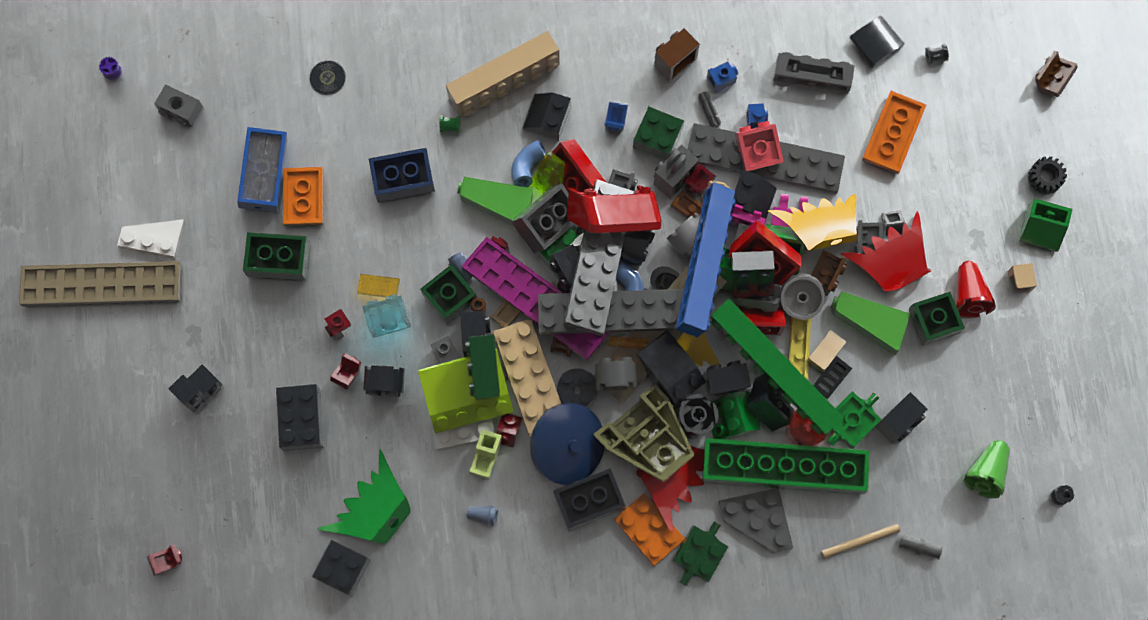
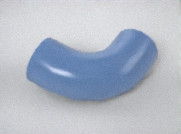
M540 140L523 148L515 157L511 168L512 180L515 186L529 187L533 182L531 168L538 161L547 157L546 150Z
M622 260L618 265L616 280L623 284L624 291L644 290V284L639 273Z

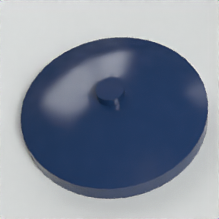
M562 403L548 409L539 418L531 434L530 454L536 470L545 479L560 485H568L589 477L595 471L604 453V446L594 436V433L602 428V424L596 414L589 408L579 404Z

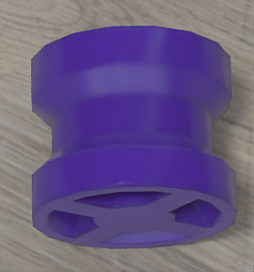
M105 57L99 63V69L106 79L116 80L121 76L122 68L113 57Z

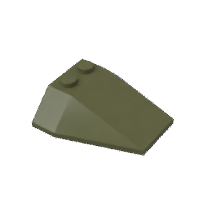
M653 384L641 394L639 402L612 424L610 422L606 423L594 433L595 438L607 451L662 482H665L694 457V453L669 398L656 384Z

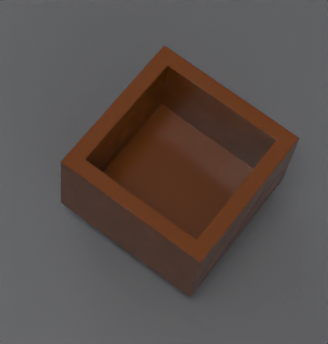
M685 28L680 32H674L667 43H661L656 48L654 67L668 82H671L697 60L699 42Z

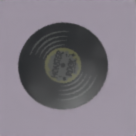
M329 60L316 64L311 70L309 77L313 89L318 93L326 95L339 91L346 79L343 67L337 62Z

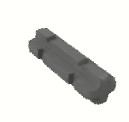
M707 91L700 93L698 98L703 103L702 107L707 118L710 119L711 127L716 128L720 126L721 120L717 116L718 113L712 100H710L709 93Z

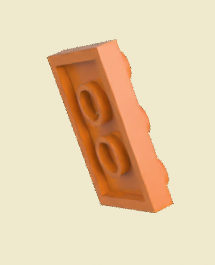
M323 167L283 168L284 226L323 225Z
M645 492L614 518L617 525L653 566L658 564L685 539L674 525L673 533L670 531L657 506Z

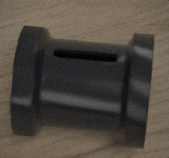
M942 44L941 47L936 48L926 47L925 58L927 63L932 64L934 61L939 60L948 61L949 52L947 45Z
M1061 485L1051 492V500L1056 505H1064L1071 502L1074 498L1073 489L1068 485ZM1062 491L1064 492V494H1063L1064 499L1061 498V495H1062V494H1061L1060 492H1062Z

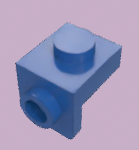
M609 101L604 125L608 126V130L619 132L620 129H624L628 104Z

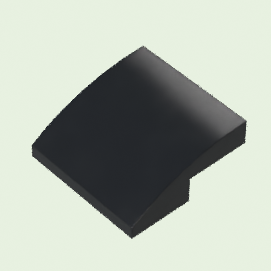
M882 16L870 21L849 37L872 66L882 62L905 44Z

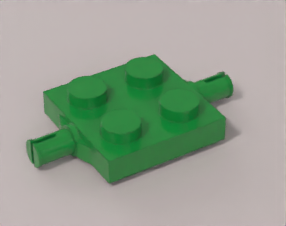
M852 391L835 408L844 418L832 429L834 433L826 440L829 443L834 438L829 444L830 446H833L839 439H842L854 448L880 422L881 418L872 408V405L879 399L878 396L874 398L875 393H872L865 401Z

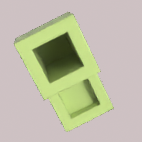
M486 430L481 431L476 445V454L469 471L470 474L489 480L499 453L501 435Z

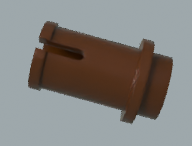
M475 298L472 300L470 305L472 311L486 312V302L484 299Z

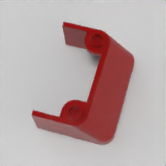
M637 185V190L634 194L600 195L593 189H585L584 192H579L569 188L567 220L589 232L608 233L661 229L662 219L656 196L649 187Z

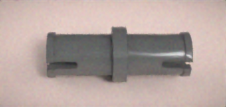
M903 534L899 543L900 548L917 552V555L924 554L938 560L943 550V547L927 543L924 539L917 540Z

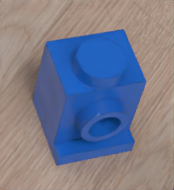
M727 61L713 69H708L707 78L715 92H718L736 83L738 70L734 64L730 65Z
M764 103L748 104L746 118L747 126H750L751 129L757 128L758 123L768 121V110L764 109Z

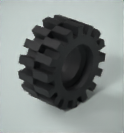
M1045 156L1033 164L1028 172L1030 174L1028 180H1031L1030 186H1035L1033 188L1035 191L1039 189L1041 194L1043 192L1045 194L1054 193L1065 183L1067 178L1065 172L1067 170L1062 168L1064 164L1062 162L1059 164V159L1057 158L1052 160L1053 157L1049 156L1047 159ZM1041 170H1051L1054 174V180L1051 182L1044 181L1040 175Z

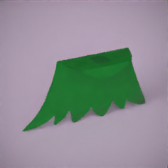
M381 449L379 450V475L371 471L372 485L358 481L357 487L361 498L350 497L343 500L350 513L337 514V517L342 520L341 522L317 528L318 530L359 537L376 543H387L411 513V509ZM393 518H397L389 528V522Z

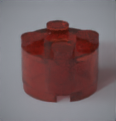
M796 410L791 415V424L786 426V434L793 445L818 446L828 435V433L824 436L821 433L818 435L812 428L810 431H806L804 426L809 424L810 427L812 423L807 418L805 420L802 419Z

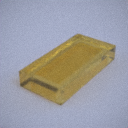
M360 273L357 293L397 299L400 279Z

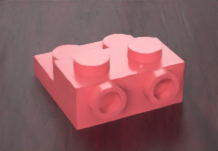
M769 121L758 123L757 128L751 129L750 126L739 128V132L735 133L745 171L784 162L776 124H770Z

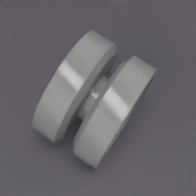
M799 273L791 276L783 284L781 303L789 316L795 319L807 320L815 317L823 308L825 293L822 284L816 277L810 274ZM805 294L807 297H805V300H801L799 295Z

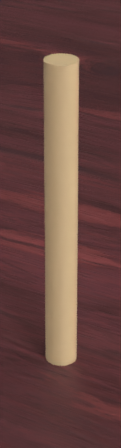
M898 524L822 550L821 554L824 559L898 533L900 532V527Z

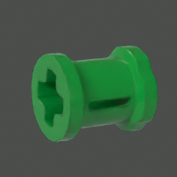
M440 115V133L444 131L460 133V116L446 118L444 115Z

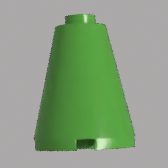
M1002 440L992 441L965 474L963 481L970 490L973 491L975 488L980 491L979 495L987 498L997 499L1000 495H1003L1010 448L1006 442Z

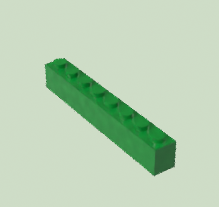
M730 299L724 302L710 316L712 326L718 331L721 329L726 334L725 339L732 346L735 344L740 349L739 353L745 360L750 359L755 364L753 368L760 375L764 374L769 379L767 382L773 389H779L783 393L782 398L789 405L793 404L798 409L796 412L802 419L805 420L807 418L812 423L810 427L818 435L820 433L823 436L826 435L844 418Z

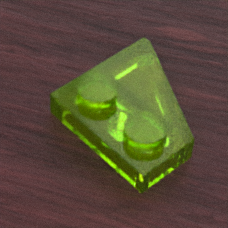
M548 151L534 172L531 185L542 194L551 187L561 183L563 185L565 162Z

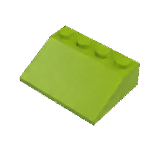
M497 349L496 358L500 398L476 401L475 396L471 397L469 383H473V376H469L467 363L471 362V356L418 370L435 433L514 412Z

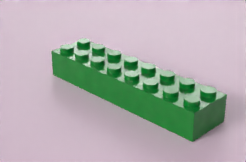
M706 438L703 450L702 482L865 494L868 492L870 450Z

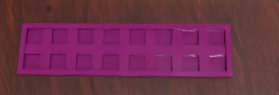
M488 237L481 242L461 266L464 271L537 325H539L538 294L563 293ZM610 332L604 333L602 336L593 333L551 335L588 361Z

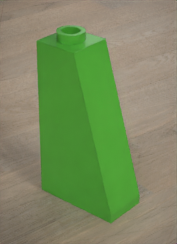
M464 177L463 182H459L457 191L460 194L461 201L512 226L511 221L532 204L534 195L532 188Z
M842 291L838 297H834L831 305L834 308V316L895 355L898 353L910 313Z

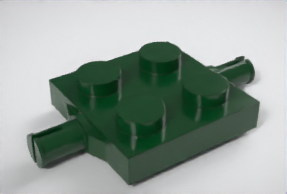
M713 521L709 531H703L695 525H692L672 560L685 571L682 579L679 581L681 584L687 586L692 576L699 577L706 582H709L729 547L715 536L721 527L717 522Z

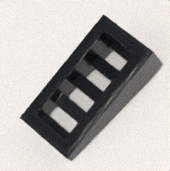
M836 356L813 386L828 400L852 370V367ZM838 364L845 371L841 373L834 365ZM830 370L840 376L838 380L829 373ZM825 376L830 378L835 384L832 386L824 380ZM821 382L830 389L828 392L819 386Z

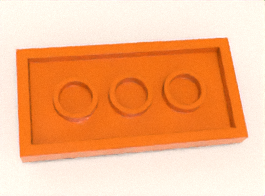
M890 91L862 160L899 174L927 104Z

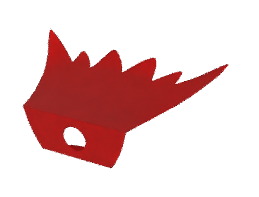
M918 211L914 216L911 230L904 223L902 236L892 227L888 229V242L879 237L872 236L875 251L862 246L861 248L865 255L852 252L840 253L867 271L885 292L903 288L931 272V269L927 268Z
M692 445L690 447L694 457L665 482L658 480L639 468L636 471L637 476L646 485L672 533L671 508L679 513L677 498L691 503L692 497L687 485H704V482L696 473V471H702L704 449Z

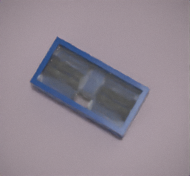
M247 127L237 199L238 208L278 213L287 146V132Z

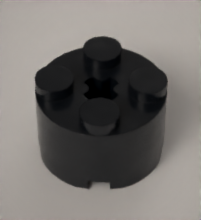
M652 230L625 232L620 260L635 266H641L648 254V251L645 249L652 243L655 233Z
M378 365L365 366L363 383L365 394L381 396V392H385V395L390 397H401V393H404L405 368L399 367V369H394L393 366Z
M580 368L564 372L557 384V393L561 404L574 403L590 408L597 398L596 380L592 373ZM575 387H579V394H575Z
M701 394L687 397L674 408L685 436L689 439L700 438L707 434L718 421L716 405Z

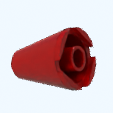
M965 261L958 267L955 304L960 317L964 318L980 317L979 313L985 311L987 315L996 308L995 300L978 264L973 261Z

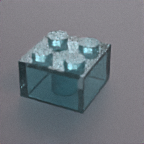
M390 295L386 297V300L379 302L378 300H372L367 302V305L362 306L368 329L373 338L411 327L407 309L401 295Z

